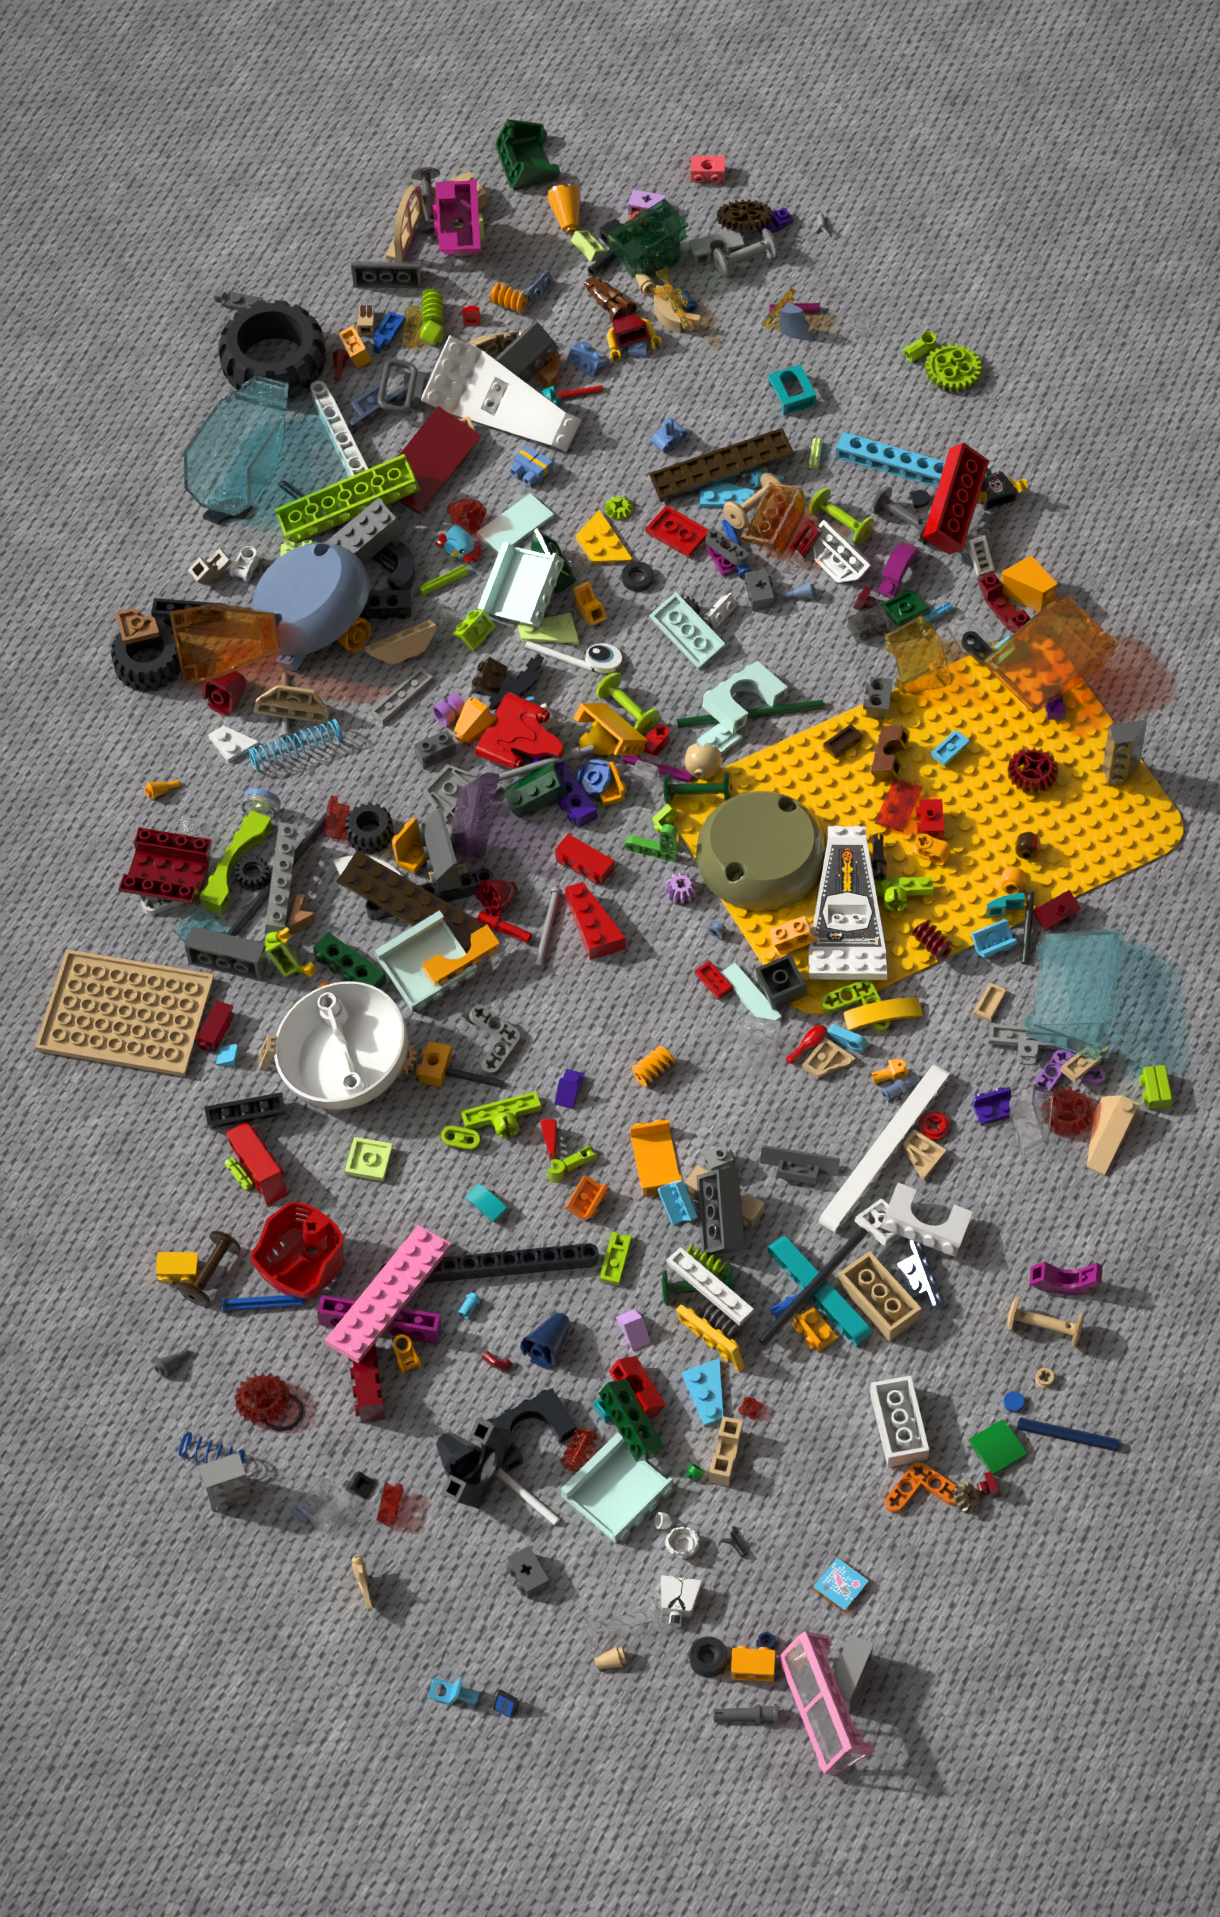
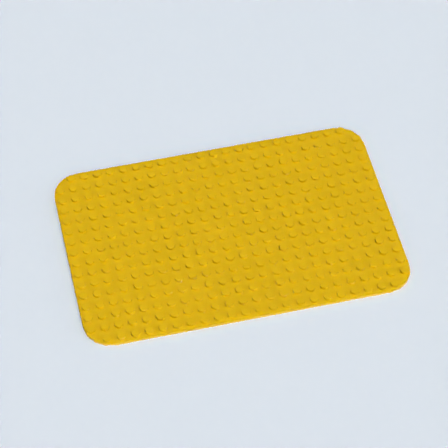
M1021 633L1014 637L1025 640L1032 657L997 667L993 657L988 663L980 664L969 655L892 690L888 720L867 718L866 710H863V704L727 765L711 778L697 779L690 782L724 783L725 772H729L733 783L732 797L752 791H771L790 796L805 805L816 816L823 827L826 842L828 841V826L866 827V839L869 856L871 857L873 856L872 836L878 833V839H880L879 835L882 834L884 836L885 859L887 860V878L932 877L933 895L907 896V906L900 912H898L897 906L894 907V912L888 910L885 907L884 898L877 896L886 948L887 980H869L874 985L876 991L882 990L941 962L937 961L911 935L919 924L931 920V926L936 925V931L941 930V936L946 935V941H952L950 946L952 951L947 957L949 958L974 946L971 933L1004 919L1008 920L1010 928L1025 922L1027 892L1035 893L1033 911L1068 890L1071 891L1075 898L1166 855L1177 847L1183 836V820L1178 809L1142 760H1140V765L1126 783L1107 785L1103 771V761L1109 725L1115 723L1062 649L1049 638L1039 634ZM1000 642L995 643V644L991 645L990 647L993 649V648L996 647ZM1060 685L1066 718L1047 720L1041 691L1042 686ZM852 724L863 735V739L834 759L823 748V743ZM903 724L910 736L906 750L893 754L902 765L899 780L878 782L871 774V765L874 761V752L877 749L878 736L881 733L882 726ZM957 730L968 738L970 743L944 767L931 757V752ZM1035 746L1036 750L1042 748L1043 753L1049 751V756H1054V761L1058 764V775L1052 788L1048 787L1046 792L1041 790L1040 794L1034 791L1031 795L1030 791L1023 793L1022 788L1017 790L1016 785H1012L1011 780L1008 778L1007 768L1009 760L1014 753L1018 754L1020 749L1025 751L1026 747L1032 750ZM1020 766L1018 768L1019 771H1022L1024 766ZM1047 770L1043 771V776L1046 775ZM676 794L672 799L671 806L679 812V815L673 821V825L678 829L680 837L696 862V845L700 829L709 814L725 801L724 794ZM919 799H942L945 828L944 841L952 847L942 866L914 854L915 839L920 835L917 834V823H920L919 818H916L915 813L916 807H919ZM1024 832H1033L1040 838V852L1036 858L1031 860L1022 859L1015 852L1016 839ZM1010 867H1017L1023 870L1026 874L1025 888L1021 892L1024 893L1025 897L1024 909L1006 910L1005 917H986V906L989 902L1009 895L1001 889L1000 882L1003 871ZM820 882L801 901L786 908L773 911L746 910L735 907L721 899L762 965L791 953L806 984L808 993L807 996L790 1002L789 1004L793 1008L807 1014H827L821 1008V1001L824 995L861 981L809 979L810 944L784 955H781L774 946L770 933L772 928L802 916H806L813 928ZM862 986L861 991L868 993L869 988ZM844 992L842 994V997L845 1000H851L853 998L852 994L849 992ZM827 1000L826 1005L830 1004V1006L832 1007L835 1001L830 1002L829 1000Z

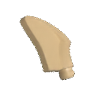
M356 1555L352 1558L353 1572L362 1591L367 1610L371 1611L372 1606L368 1591L366 1563L361 1555Z

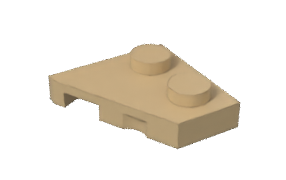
M825 1037L804 1062L802 1068L819 1079L853 1064L855 1057Z
M915 1129L902 1144L903 1149L922 1180L928 1177L946 1154V1149Z

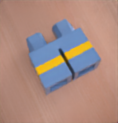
M526 445L514 457V464L510 468V474L518 478L523 473L525 475L523 482L530 487L535 482L541 483L545 475L553 472V461Z

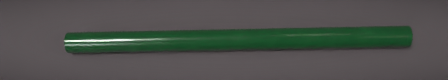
M822 699L747 709L745 711L748 712L747 719L824 709V703ZM711 714L677 719L678 728L719 723Z

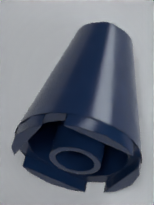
M563 1313L553 1314L520 1343L521 1351L524 1356L527 1354L531 1358V1363L545 1369L556 1364L571 1325L568 1316Z

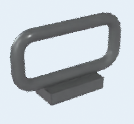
M398 359L387 361L383 368L377 398L378 405L383 410L401 414L408 412L410 409L418 410L425 373L418 372L416 366L407 361ZM392 366L406 368L411 371L406 402L402 407L387 404L384 401L390 368Z

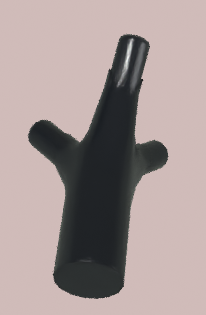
M733 1526L732 1532H730L731 1539L722 1538L721 1541L732 1545L742 1558L748 1552L737 1536L736 1526Z

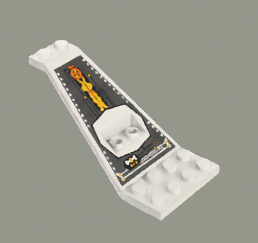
M828 826V841L813 923L816 942L811 943L809 946V979L887 980L886 948L866 839V827Z

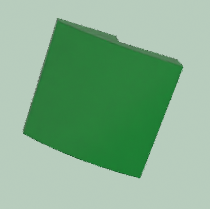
M1003 1419L968 1439L976 1455L981 1457L987 1470L992 1471L993 1474L1027 1454Z

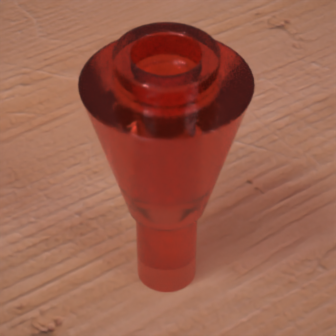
M337 349L332 352L335 369L334 380H341L342 371L350 356L344 349Z

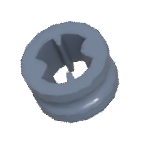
M714 921L712 926L708 928V932L720 940L723 938V934L727 933V929L722 923Z

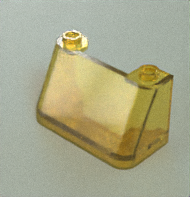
M923 615L884 635L886 640L885 648L888 653L892 652L896 659L900 676L896 678L894 685L899 693L908 694L945 688L952 684L941 639Z

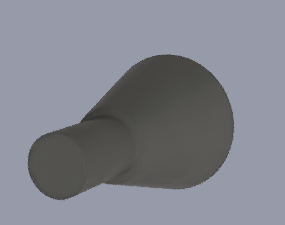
M184 1348L177 1354L156 1359L154 1369L157 1374L167 1377L182 1359L190 1355L189 1350Z

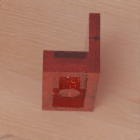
M331 795L327 803L323 837L345 840L347 835L345 819L348 817L350 806L338 803V796Z

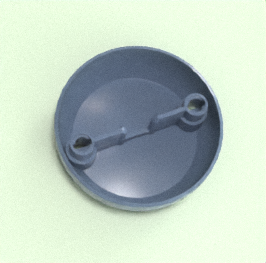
M310 543L290 550L278 558L266 570L255 589L252 601V619L258 635L270 649L288 656L308 654L331 644L354 624L364 609L370 591L368 571L354 553L336 544Z

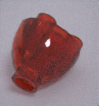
M464 498L450 503L447 513L450 515L454 525L462 527L469 534H476L480 530V525L487 514V509L479 500Z

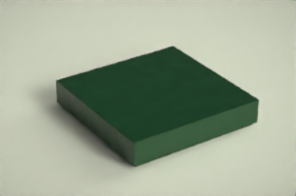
M912 590L880 604L881 610L899 628L930 614V608Z

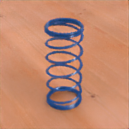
M186 1432L179 1446V1457L186 1456L187 1459H191L195 1455L197 1463L202 1462L206 1457V1463H208V1453L213 1440L209 1441L205 1457L198 1461L197 1451L201 1445L202 1436L199 1437L195 1453L189 1458L187 1456V1447L189 1448L191 1445L192 1433ZM186 1439H187L186 1446H185V1451L182 1453L184 1443H185V1441H186ZM220 1443L215 1460L218 1459V1456L221 1453L223 1443ZM233 1446L230 1447L228 1456L232 1454ZM240 1449L238 1452L243 1464L245 1459V1450Z

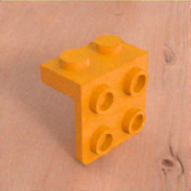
M412 818L407 822L401 832L395 835L392 840L396 865L413 874L429 858H425L423 846L426 845L425 843L421 844L420 830L416 818Z

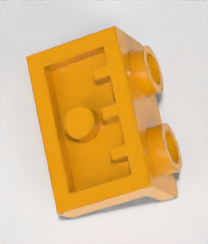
M814 1307L801 1316L798 1313L794 1315L793 1326L799 1334L803 1333L806 1337L805 1341L811 1349L815 1348L817 1352H820L838 1340L836 1334Z

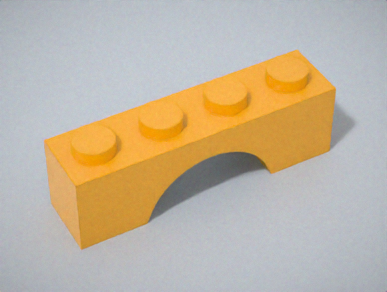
M485 925L471 934V948L465 956L459 959H447L437 954L422 964V970L434 988L438 985L441 986L453 976L464 972L466 968L480 964L482 962L481 959L484 957L495 955L498 952L500 943L489 926Z

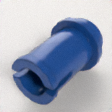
M683 291L684 298L681 293L679 298L684 305V310L689 313L694 312L697 308L696 301L691 298L688 291Z

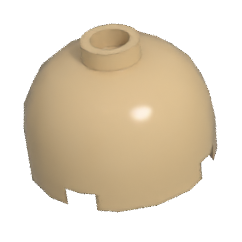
M693 744L686 751L685 766L687 771L694 777L708 779L715 776L720 770L723 758H721V752L711 745L704 744V747L698 746V744Z

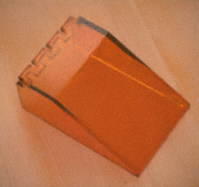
M1062 595L1046 605L982 662L1033 714L1099 672L1116 648L1114 645L1116 641L1107 632L1103 634L1104 629L1094 619L1089 621L1091 616L1081 607L1077 609L1078 604L1070 596L1065 597Z

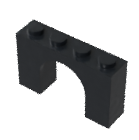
M553 1388L542 1390L536 1397L530 1400H523L517 1407L506 1409L500 1416L486 1420L512 1432L515 1425L522 1420L529 1418L539 1419L548 1425L559 1444L577 1435L576 1425ZM512 1441L501 1464L504 1472H508L523 1464V1456L514 1441Z
M477 1418L468 1437L481 1443L480 1458L474 1469L467 1476L459 1478L450 1475L441 1494L458 1503L480 1509L516 1434L497 1424Z

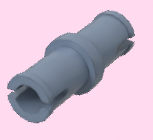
M913 1072L901 1080L897 1079L893 1085L882 1090L881 1094L886 1101H889L899 1094L906 1093L907 1089L918 1084L920 1079Z

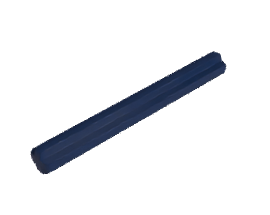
M1019 1418L1017 1429L1113 1451H1117L1119 1446V1439L1026 1418Z

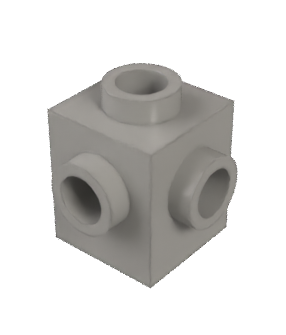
M726 1144L713 1146L710 1150L703 1152L704 1163L709 1172L716 1169H733L735 1156L732 1150H728Z

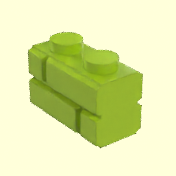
M1165 1065L1144 1067L1142 1075H1139L1140 1087H1144V1092H1142L1143 1104L1147 1103L1148 1110L1171 1108L1173 1098L1167 1067Z

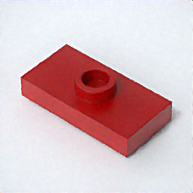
M711 961L694 970V974L717 1000L733 991V986Z

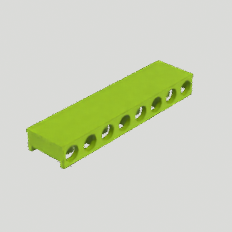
M403 454L274 510L286 541L298 543L354 519L378 498L384 505H387L420 491L411 466Z

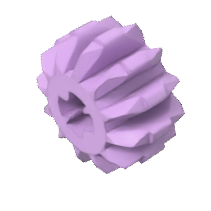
M679 872L678 876L672 874L671 879H667L665 892L669 900L673 899L675 904L680 900L683 905L684 900L690 903L691 898H695L697 884L694 877L689 878L688 873L683 876Z

